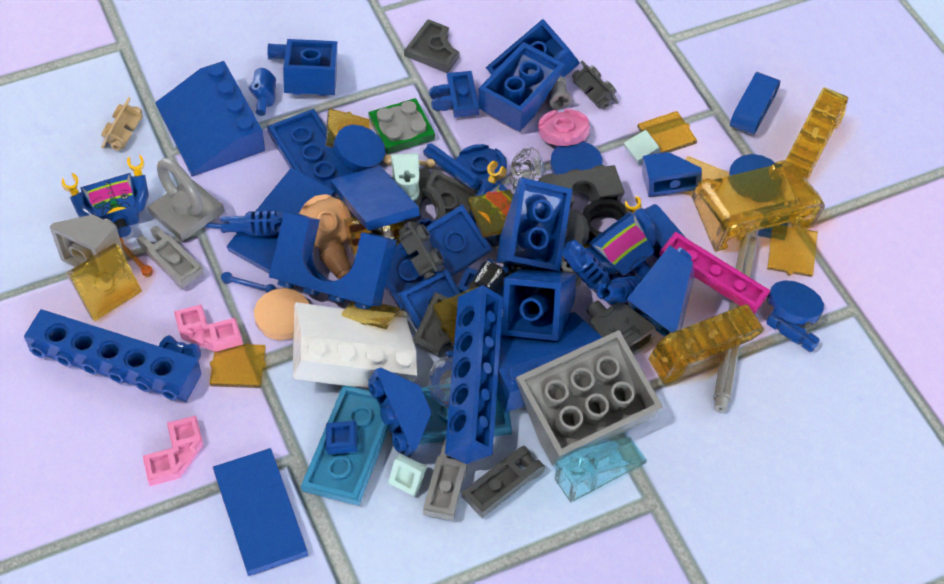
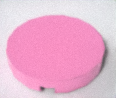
M564 109V112L559 113L558 110H552L544 114L539 119L538 134L541 139L556 146L578 144L588 137L590 131L587 116L573 109Z

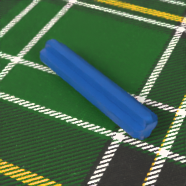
M432 143L427 144L423 150V154L427 158L434 159L438 166L468 188L477 190L479 185L482 184L480 177Z

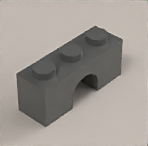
M598 165L592 169L581 171L574 169L558 175L550 173L540 177L538 180L544 183L573 189L572 194H582L590 202L601 199L621 201L625 193L615 165ZM572 195V197H571V204H570V207H571V208H572V206H573V204H574L573 195Z

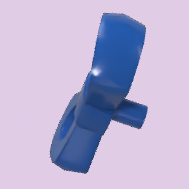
M170 335L164 337L159 343L160 347L198 358V361L201 358V349L197 343L186 344L178 342Z

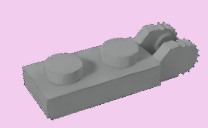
M158 226L150 229L152 236L158 241L154 245L144 235L136 238L142 250L181 289L204 274L202 266Z
M445 439L441 454L437 456L423 507V515L453 521L467 464L459 460L450 459L445 454Z

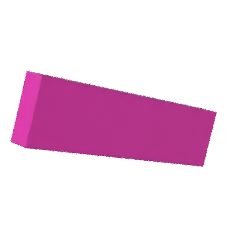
M676 231L660 251L659 255L661 256L669 245L676 250L680 247L692 256L691 261H693L695 278L754 315L771 291Z

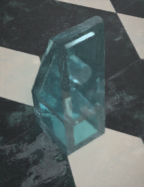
M631 437L583 448L558 461L554 480L570 503L645 464L647 459Z

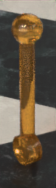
M119 237L123 251L141 268V273L144 277H150L153 274L152 267L144 265L124 244L123 238Z

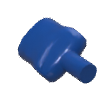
M258 68L254 71L253 80L248 88L257 99L255 113L259 116H264L266 108L275 103L276 77L268 69Z

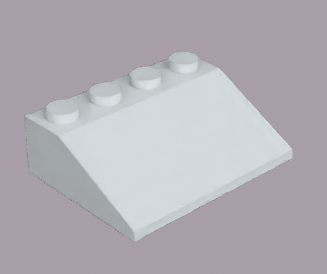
M295 302L293 379L369 389L368 380L375 369L384 368L414 382L417 377L416 348L407 318Z

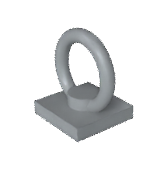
M163 158L158 162V177L167 194L147 207L150 215L181 241H184L225 212L223 204L192 180L176 162L168 158ZM169 172H171L178 179V181L181 183L180 185H178L177 187L175 186L169 175Z

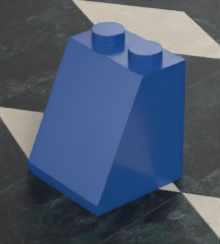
M669 245L627 298V302L631 309L653 324L658 333L676 345L680 339L695 275L693 261H691L692 256L680 247L676 250Z
M521 268L505 277L501 335L559 341L575 302L577 274Z

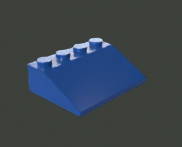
M225 61L200 68L155 102L191 177L265 151L263 131Z
M576 312L569 314L559 341L501 335L497 397L504 411L508 412L525 407L516 377L603 337Z

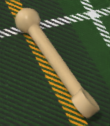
M391 155L384 156L383 162L386 166H391ZM428 159L427 161L419 160V165L433 169L436 166V162L434 159Z

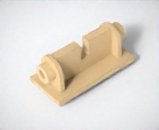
M128 97L124 105L118 104L112 115L115 118L113 124L108 122L103 129L101 136L105 139L101 148L104 149L107 143L111 144V147L116 151L125 148L133 132L124 127L134 131L142 119V109L137 106L132 107L128 105L130 97Z

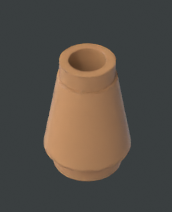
M337 240L329 241L319 249L320 260L338 280L351 270L343 244H339Z

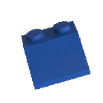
M287 39L283 65L284 93L295 95L317 94L320 96L335 95L338 41Z

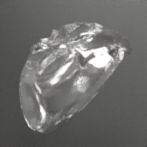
M533 147L524 148L513 158L508 179L513 186L514 192L519 178L538 181L540 177L546 175L539 152Z

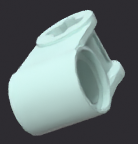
M418 153L391 154L392 177L394 181L413 201H416L420 195Z

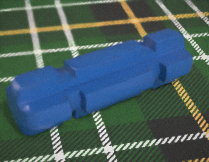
M774 311L768 316L767 325L775 330L779 328L781 334L797 344L802 343L801 347L809 352H812L818 346L819 337L811 332L807 334L805 328L783 320Z

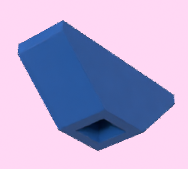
M377 368L368 380L370 394L378 401L381 408V419L385 425L389 426L393 435L392 443L395 450L410 458L419 446L432 413L420 385L384 368Z

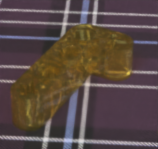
M823 87L783 164L782 174L807 183L834 129H838L843 120L849 96Z
M742 305L668 334L658 342L648 360L662 383L668 384L682 376L691 364L749 342L759 336L764 331V328L750 306Z

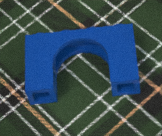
M284 212L269 278L278 280L277 285L294 288V285L301 286L304 293L319 295L322 292L329 294L328 299L341 303H344L345 299L354 301V306L357 308L370 310L371 306H381L397 240L373 233L361 232L355 261L351 270L341 279L333 281L324 277L318 271L313 259V248L320 219L293 212Z

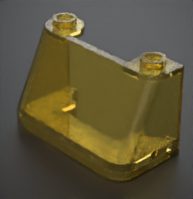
M785 160L778 161L771 166L714 180L710 178L704 179L697 184L692 195L693 202L714 252L727 249V241L736 237L738 241L743 240L748 232L791 222L792 227L799 224L801 230L814 227L825 208L821 195L792 162H786Z

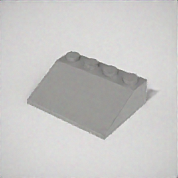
M620 330L516 377L517 385L537 438L552 466L654 418L663 407Z

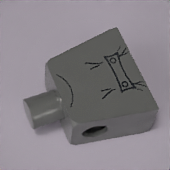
M597 300L587 308L586 312L592 317L589 325L602 337L620 330L633 355L653 343L656 327L625 303L617 302L607 309Z

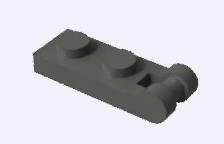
M521 446L463 490L462 498L483 518L530 480L539 477L546 467L540 460H535L531 456V451L526 446ZM522 464L525 469L521 470L517 465Z

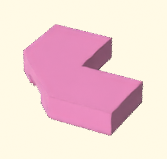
M202 304L174 311L181 339L197 343L199 346L214 352L243 345L236 317L207 325Z
M196 415L167 423L172 448L143 455L149 486L180 479L203 447Z

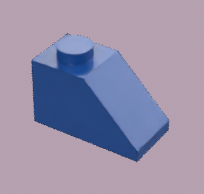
M670 152L643 156L642 175L648 197L701 189V167Z

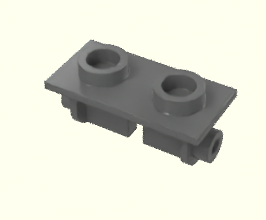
M582 60L583 69L581 71L577 70L572 74L573 83L584 94L593 88L587 96L597 108H608L611 100L618 104L619 102L615 96L617 92L615 87L608 80L604 83L600 78L602 75L594 65L589 67Z
M408 222L410 230L407 226L398 231L400 235L398 239L407 254L411 255L415 251L419 253L411 261L420 277H424L426 280L435 275L434 271L442 272L446 270L442 264L444 263V258L437 248H433L429 241L431 238L430 233L423 224Z

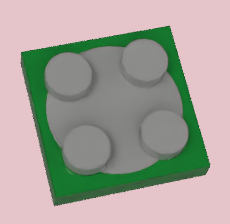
M416 98L368 112V118L376 134L384 143L386 154L435 140V132Z

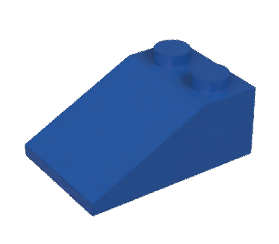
M542 19L485 68L492 75L523 42L564 63L565 69L560 75L562 77L569 74L580 62L548 23Z
M523 42L479 87L478 103L480 110L521 132L537 114L565 69V64Z
M522 177L519 178L501 232L496 263L520 268L560 271L573 189Z

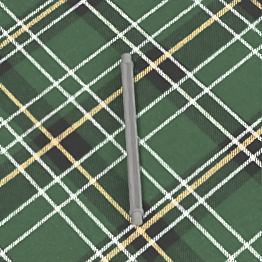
M747 224L745 225L744 232L741 234L736 269L751 278L757 242V227ZM730 300L713 396L715 401L714 410L719 413L726 412L728 403L731 401L745 309Z

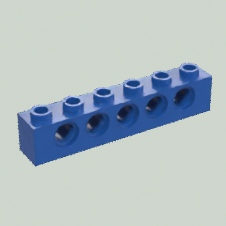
M483 285L459 296L457 305L445 454L465 464L493 455L503 297Z
M40 309L24 334L29 351L39 358L48 357L64 366L73 365L82 368L85 372L92 375L101 374L117 383L125 382L135 385L138 389L145 392L153 391L162 394L169 400L178 399L187 402L202 375L198 358Z

